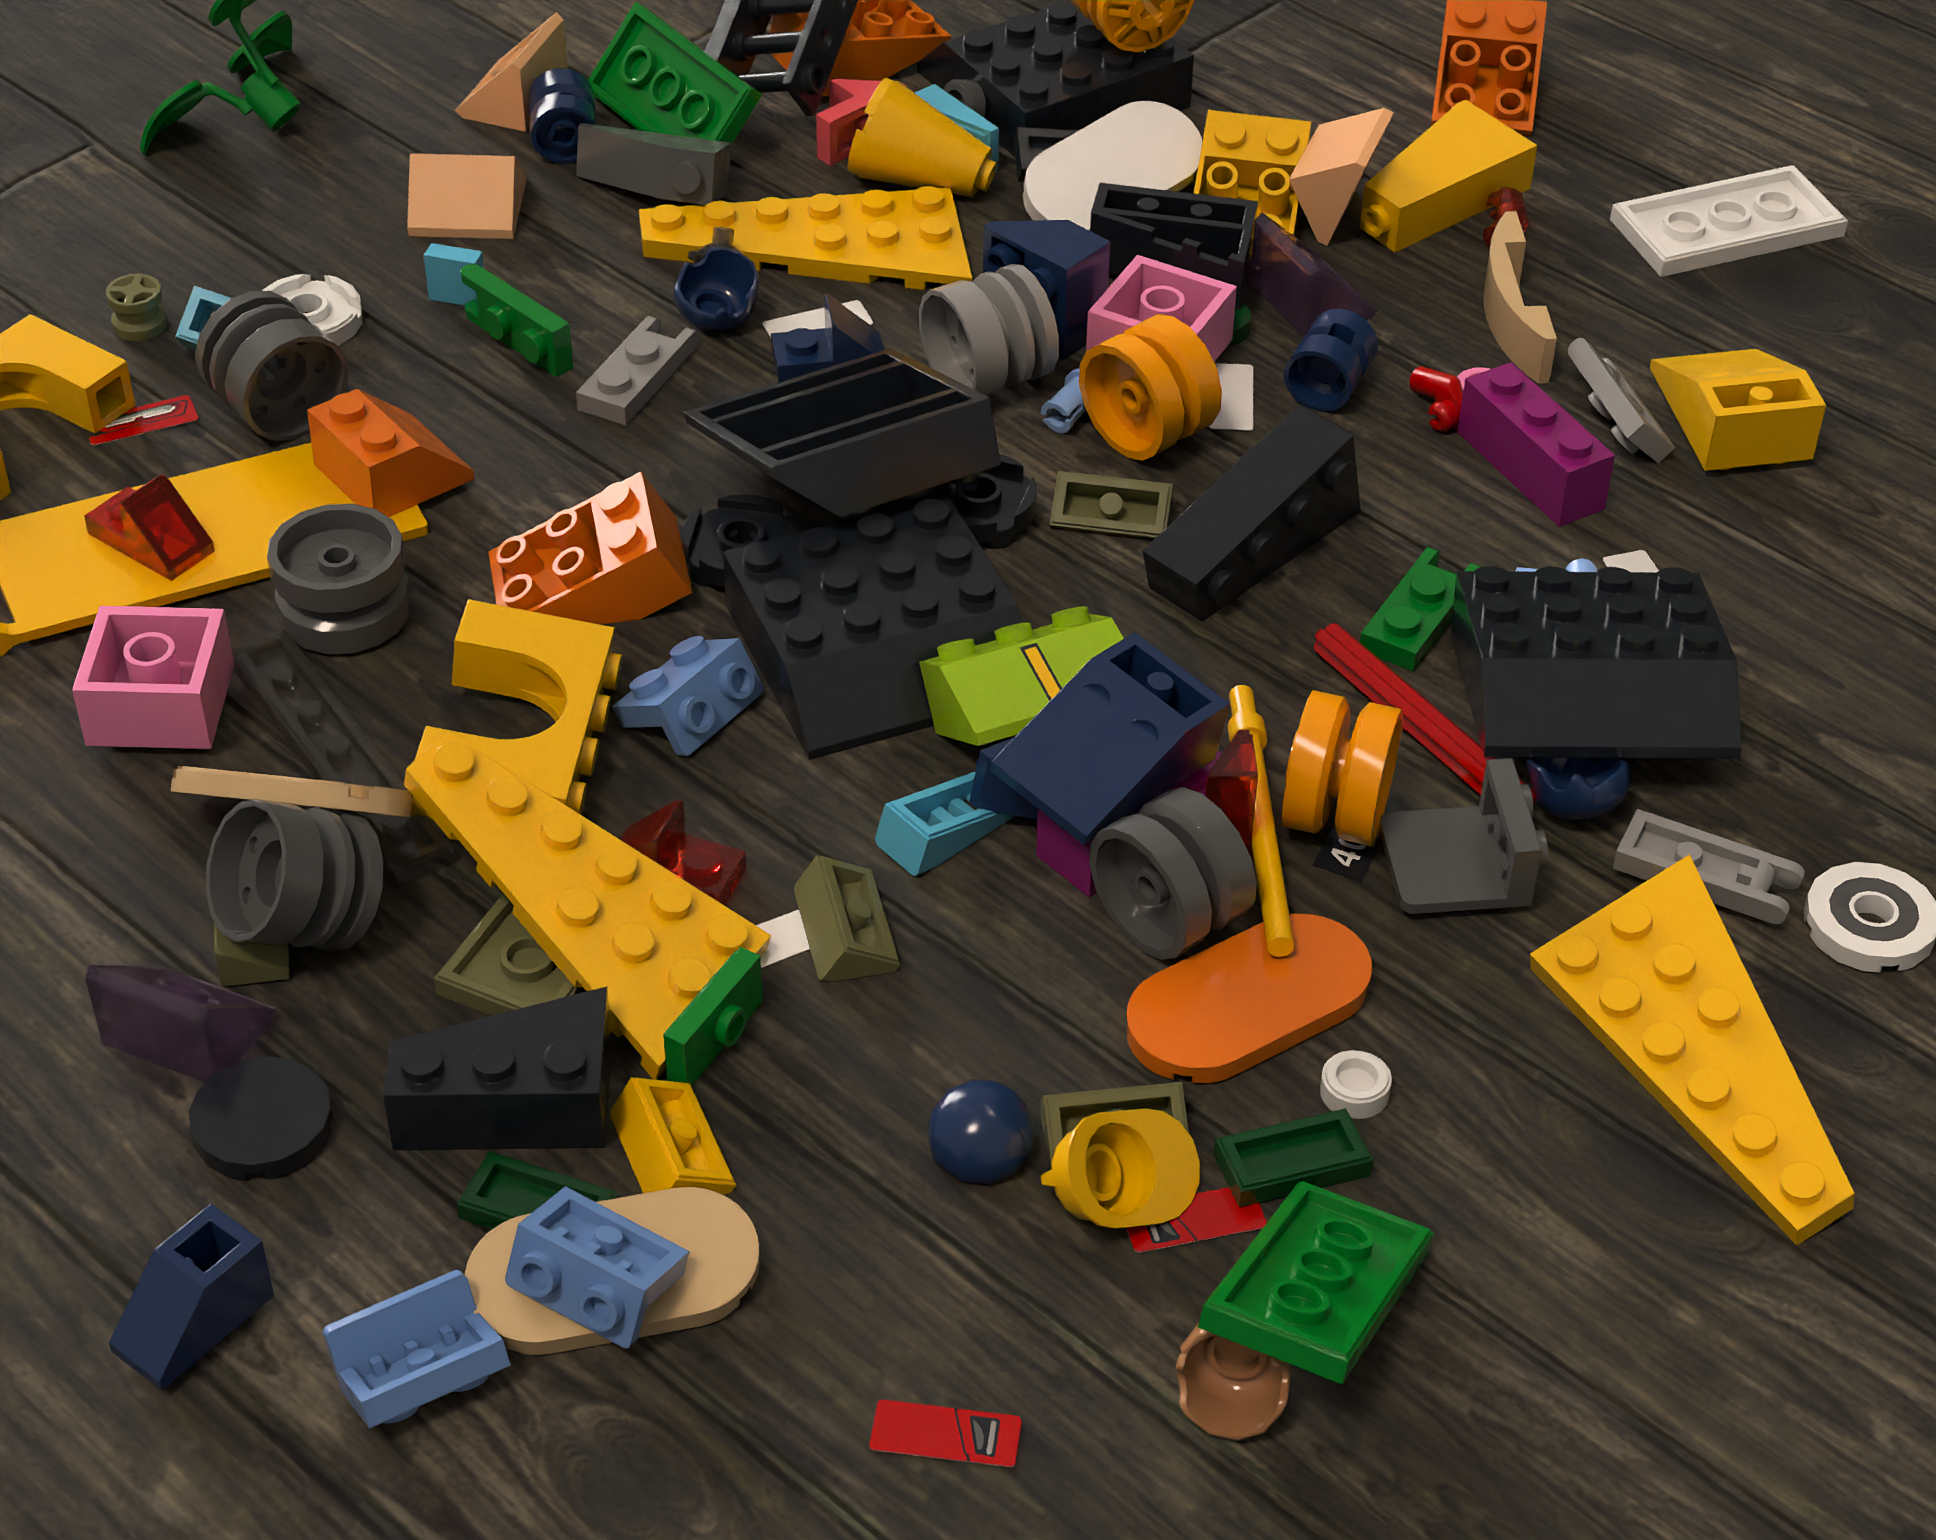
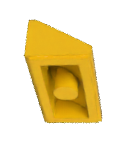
M631 1077L613 1105L610 1116L643 1194L680 1187L703 1188L722 1195L731 1193L736 1183L690 1083Z

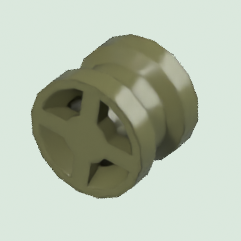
M138 273L124 275L110 282L106 288L105 295L107 304L114 310L111 316V323L116 336L129 341H145L163 333L167 327L168 320L165 309L159 304L162 300L161 284L156 278Z

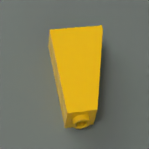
M1461 101L1364 184L1360 229L1393 252H1397L1531 189L1537 145L1469 101Z

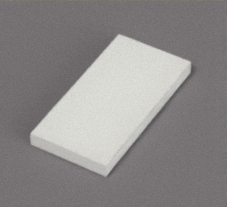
M1794 165L1616 203L1612 205L1610 216L1611 222L1660 277L1845 236L1848 220Z

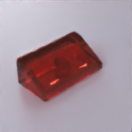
M1239 730L1210 770L1206 779L1205 797L1217 805L1238 830L1250 854L1258 770L1253 735L1249 733V730Z

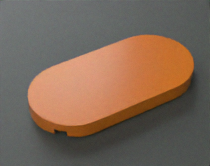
M1289 914L1294 950L1287 956L1275 957L1268 952L1264 923L1261 922L1144 980L1135 989L1128 1002L1127 1042L1135 1057L1146 1068L1157 1075L1174 1080V1073L1181 1076H1192V1083H1214L1226 1080L1355 1014L1361 1008L1371 982L1372 960L1370 953L1363 941L1352 930L1339 922L1312 914Z

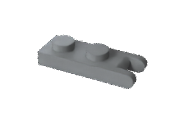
M647 316L576 392L577 410L626 426L696 349L699 342V332L694 329L685 328L675 339L659 334L661 320Z
M1575 339L1569 345L1568 355L1593 389V392L1587 396L1589 401L1609 421L1614 419L1617 424L1611 429V432L1630 453L1635 454L1641 449L1659 463L1675 449L1672 442L1616 364L1608 358H1600L1593 346L1585 339Z
M1640 809L1636 810L1616 850L1613 869L1649 880L1690 854L1714 904L1772 924L1783 923L1790 907L1783 898L1768 893L1771 884L1787 889H1796L1801 885L1805 876L1803 867L1794 861Z

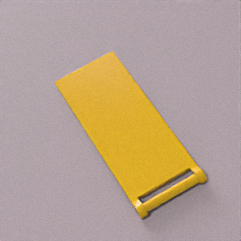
M307 443L1 520L0 589L14 623L5 624L0 622V657L17 644L94 624L99 606L159 607L270 577L267 560L269 540L282 523L302 511L319 506L355 503L314 465L312 444ZM418 505L389 517L399 529L403 542L428 534V523Z

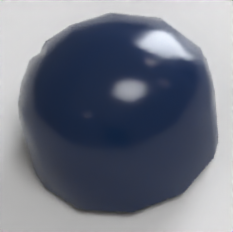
M711 247L699 263L691 265L689 262H686L683 265L674 287V301L679 313L700 330L706 332L730 330L743 324L751 315L758 297L760 277L754 262L740 251L722 247Z
M1529 757L1526 762L1531 788L1537 803L1546 813L1571 821L1594 820L1616 809L1624 800L1632 778L1629 764L1618 758L1595 760L1593 758Z
M972 1079L950 1088L932 1110L928 1126V1140L933 1161L962 1182L989 1185L1012 1176L1024 1164V1161L1030 1157L1034 1146L1033 1118L1026 1103L1015 1090L998 1081Z

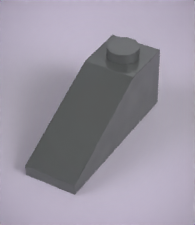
M581 123L578 128L576 176L659 199L707 205L710 202L719 201L728 194L731 143Z

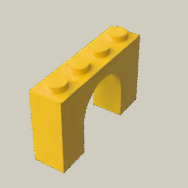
M31 314L0 334V411L13 408L41 409L54 413L93 433H97L136 406L126 360ZM0 448L1 501L12 492Z
M468 599L454 640L452 685L528 701L546 711L556 723L539 734L507 740L451 730L447 731L581 815L587 783L579 782L580 776H592L599 739L591 738L593 731L600 733L605 731L611 696L603 695L604 690H616L621 670L622 654L612 653L615 627ZM426 726L415 759L446 729ZM413 797L410 816L433 820Z

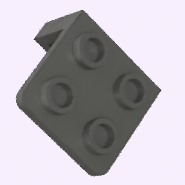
M1512 758L1487 760L1479 806L1387 812L1381 816L1379 832L1398 902L1403 911L1410 914L1532 905L1538 869H1546L1548 844L1544 831L1535 830L1532 821V792L1528 784H1520Z

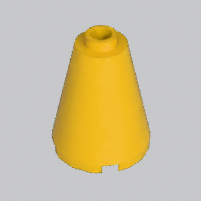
M887 77L884 78L875 89L865 108L864 113L869 116L863 131L856 130L848 157V172L857 175L858 178L915 188L924 186L936 188L949 187L952 194L973 197L978 189L986 192L994 178L998 164L991 160L992 149L899 81H894Z

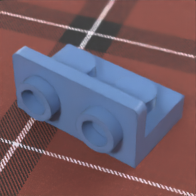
M565 1186L518 1224L505 1282L516 1291L623 1348H629L639 1337L646 1308L684 1275L690 1251Z

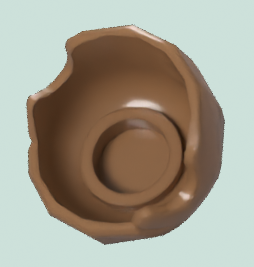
M1198 1323L1180 1346L1181 1354L1176 1364L1181 1410L1187 1418L1208 1435L1239 1441L1264 1434L1280 1417L1286 1406L1292 1375L1290 1364L1198 1328Z

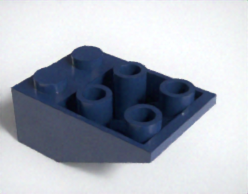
M1134 632L1091 658L991 761L990 771L1085 846L1095 838L1098 831L1124 816L1132 815L1141 809L1144 804L1170 790L1214 761L1230 703Z

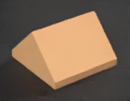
M556 12L500 58L456 108L455 111L464 119L527 132L530 128L529 88L533 81L545 71L555 68L568 69L564 19Z
M1382 108L1318 125L1289 181L1319 243L1325 246L1329 244L1394 112Z
M410 153L408 236L513 239L527 180L525 169L515 156Z

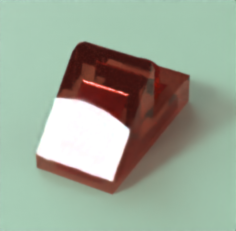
M163 474L158 475L136 491L126 487L84 515L89 535L170 581L215 551L212 539L171 481Z
M680 799L628 826L620 838L624 843L724 906L746 871V851L686 835L684 802Z

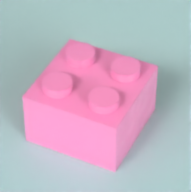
M1137 255L1088 311L1086 351L1120 333L1123 334L1125 330L1156 314L1174 316L1191 327L1206 345L1215 362L1232 341L1237 286Z
M99 606L72 689L85 746L211 749L235 665L224 609Z

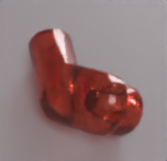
M1501 187L1488 196L1486 207L1495 205L1496 210L1492 211L1490 215L1497 219L1483 231V240L1489 248L1494 230L1506 211H1517L1523 232L1528 228L1529 219L1524 197L1513 187Z

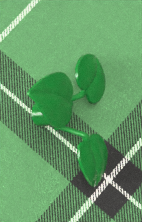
M216 0L208 15L209 22L213 27H216L229 18V22L243 43L229 59L227 70L234 74L249 64H252L256 70L240 88L245 94L244 99L242 100L210 82L202 84L198 79L194 80L170 95L155 109L145 125L140 143V151L146 155L151 140L161 130L183 117L200 103L204 97L210 95L216 96L237 107L244 116L254 111L271 131L278 130L291 120L300 110L302 104L278 77L270 71L263 57L275 52L292 50L293 30L289 14L285 10L277 12L257 27L249 36L241 23L242 10L256 0Z

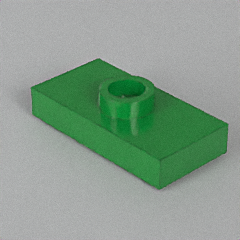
M742 947L735 950L663 1033L667 1081L690 1083L692 1086L725 1046L731 1047L738 1041L744 1031L747 1020L763 1002L760 955Z

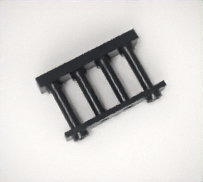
M725 0L705 52L760 93L788 91L805 116H815L858 0ZM809 13L802 31L765 34L772 16ZM794 52L787 71L749 73L757 55Z

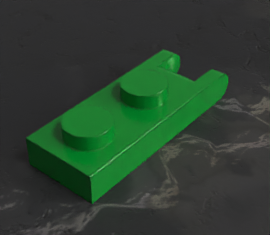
M468 264L461 268L462 283L476 291L477 300L468 301L464 306L465 316L468 320L488 332L494 339L502 341L522 354L529 362L537 364L555 377H559L574 368L570 323L481 266Z
M1430 547L1424 550L1361 632L1360 643L1379 659L1414 672L1452 621L1456 574L1436 567L1440 558V551ZM1470 563L1465 571H1475L1481 566Z

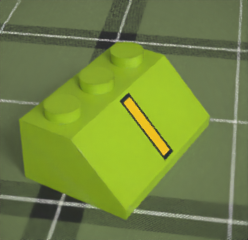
M1086 606L1074 607L1053 613L1051 615L1053 624L1032 629L1031 623H1018L995 630L996 640L975 646L974 639H963L937 647L938 657L919 662L936 734L976 746L1017 735L1091 658L1124 639L1112 617L1089 614Z

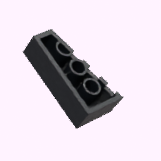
M1299 404L1142 550L1149 588L1203 622L1361 512L1354 436Z

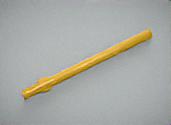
M1238 685L1229 692L1232 718L1227 726L1231 749L1238 754L1267 949L1275 957H1284L1294 950V940L1263 749L1267 745L1265 722L1256 711L1253 690L1249 686Z

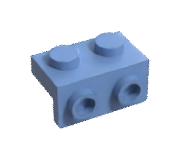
M694 636L673 647L670 651L671 659L660 668L650 670L635 678L629 685L631 691L612 706L622 727H662L676 755L689 756L764 691V686L740 638L704 640L702 636Z
M460 1270L451 1271L324 1327L323 1336L341 1392L369 1429L381 1423L402 1421L413 1415L419 1406L452 1391L462 1392L473 1389L485 1382L490 1374L510 1366L503 1339L480 1313L474 1314L473 1311L477 1310L471 1288L467 1277Z

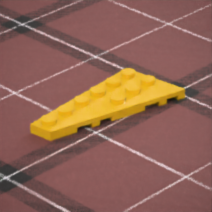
M924 186L916 190L891 192L870 190L863 194L848 195L822 193L812 197L791 199L767 197L759 201L734 203L713 201L707 205L691 206L665 204L655 208L639 209L643 257L699 263L705 257L709 248L722 247L740 251L754 262L756 269L759 271L762 262L788 265V274L870 284L877 280L879 276L905 280V288L925 290L926 282L950 284L959 280L972 282L953 195L949 187L936 188Z
M445 730L406 768L404 786L450 840H459L477 861L476 871L490 887L497 885L514 905L513 915L573 986L583 987L586 991L607 987L611 1030L617 1038L624 1035L642 1056L640 1065L652 1079L657 1080L666 1070L663 1033L735 950L742 947L761 957L767 951L771 938L770 934L449 731Z
M1690 854L1530 953V968L1535 975L1797 1246L1854 1208L1855 1193Z

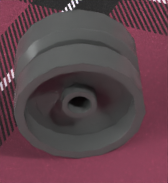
M328 504L302 511L285 521L270 538L267 560L271 581L276 589L274 599L278 622L286 637L302 648L324 654L357 653L379 646L399 633L410 617L411 596L408 576L404 571L405 554L402 535L394 521L378 510L356 504Z
M1180 787L1166 791L1144 804L1139 813L1124 816L1098 831L1090 844L1089 865L1095 889L1108 915L1123 935L1144 953L1160 960L1177 958L1201 943L1209 932L1222 930L1246 915L1255 903L1257 881L1253 863L1238 830L1217 805L1202 793Z

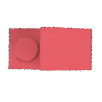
M834 79L829 82L830 108L816 114L818 159L832 166L849 157L856 130L863 131L869 116L864 113L865 108L881 81Z

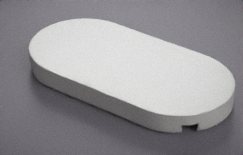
M1137 101L1125 104L1041 152L1032 160L1023 183L1024 207L1033 221L1070 220L1090 231L1091 210L1100 182L1178 192L1191 183L1196 175L1203 142L1201 135L1187 116L1171 106L1153 101Z

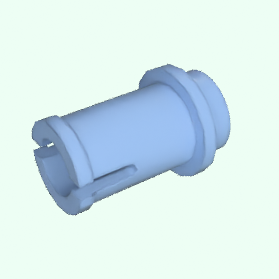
M1079 369L1072 370L1065 378V386L1041 407V415H1047L1054 409L1043 421L1055 432H1068L1073 427V424L1086 412L1079 387Z

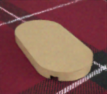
M178 766V769H174L170 791L245 801L259 799L289 803L300 807H320L329 810L410 818L413 798L410 791L187 766Z
M680 1187L596 1202L690 1251L684 1275L646 1308L638 1338L700 1327L719 1321L740 1305V1298L747 1293L749 1287L750 1290L752 1289L759 1272L758 1236L749 1216L728 1197L703 1188ZM530 1214L521 1215L501 1223L488 1232L476 1245L469 1257L465 1270V1276L468 1279L477 1308L473 1312L474 1314L480 1313L503 1339L505 1348L521 1354L546 1355L613 1343L506 1284L505 1276L517 1226Z

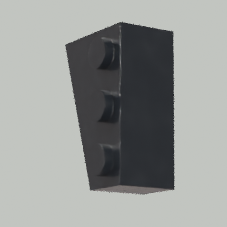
M1100 182L1091 210L1090 231L1110 241L1109 273L1119 276L1137 255L1237 286L1235 309L1240 310L1254 255L1258 201Z
M607 987L390 1041L383 1098L392 1150L605 1148L613 1042Z

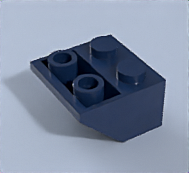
M1070 220L991 221L984 225L983 273L988 271L996 272L999 268L1010 264L1022 265L1035 275L1046 292L1054 312L1059 335V358L1065 360L1084 347L1087 342L1088 311L1108 289L1110 241Z

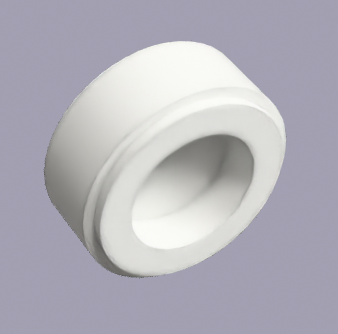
M1357 1050L1340 1052L1332 1056L1323 1067L1320 1084L1321 1098L1331 1111L1346 1108L1351 1119L1373 1117L1380 1113L1388 1103L1392 1082L1391 1072L1387 1065L1373 1054Z

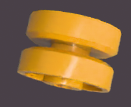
M1156 314L1125 330L1123 334L1120 333L1088 349L1079 366V387L1084 407L1094 427L1109 446L1126 458L1143 461L1175 445L1178 440L1189 437L1213 424L1221 410L1222 388L1217 367L1206 345L1192 328L1174 316Z
M1312 690L1307 699L1288 760L1282 809V827L1317 834L1325 826L1329 818L1334 799L1338 798L1335 829L1339 839L1374 846L1379 834L1380 818L1385 814L1396 767L1403 725V710L1369 702L1361 710L1352 737L1348 739L1351 709L1347 698Z

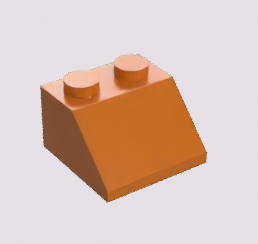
M355 389L348 393L339 394L329 401L307 409L314 465L356 505L376 509L390 517L474 480V470L411 413L364 391Z

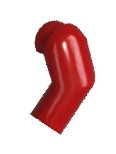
M1423 366L1414 369L1409 379L1410 389L1414 393L1434 398L1435 403L1429 407L1428 414H1435L1437 417L1429 421L1430 425L1439 432H1446L1451 428L1457 430L1463 389L1459 378Z

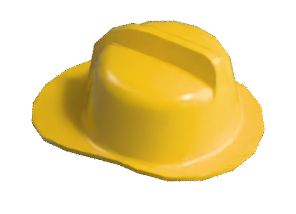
M1135 1109L1099 1112L1083 1118L1073 1131L1067 1133L1056 1146L1051 1161V1170L1045 1172L1040 1177L1042 1185L1054 1187L1056 1196L1061 1204L1078 1219L1092 1221L1097 1226L1116 1229L1160 1224L1179 1217L1192 1203L1197 1191L1200 1160L1194 1141L1181 1122L1164 1111Z

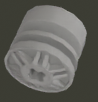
M1010 264L999 268L996 272L988 271L982 273L973 282L959 280L931 289L922 297L919 308V331L923 350L930 368L985 396L998 392L1005 384L1015 387L1029 379L1036 380L1045 377L1054 371L1059 358V335L1055 315L1041 284L1035 275L1024 266Z

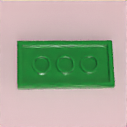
M637 1L632 6L588 78L594 95L639 131L729 142L731 145L762 97L760 92L649 8Z
M1299 1181L1205 1302L1198 1328L1343 1384L1428 1255L1434 1232L1424 1226L1304 1181Z

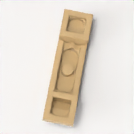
M1506 211L1499 220L1491 239L1483 295L1486 319L1497 343L1509 359L1538 384L1549 383L1557 338L1547 306H1524L1519 285L1526 240L1517 211Z

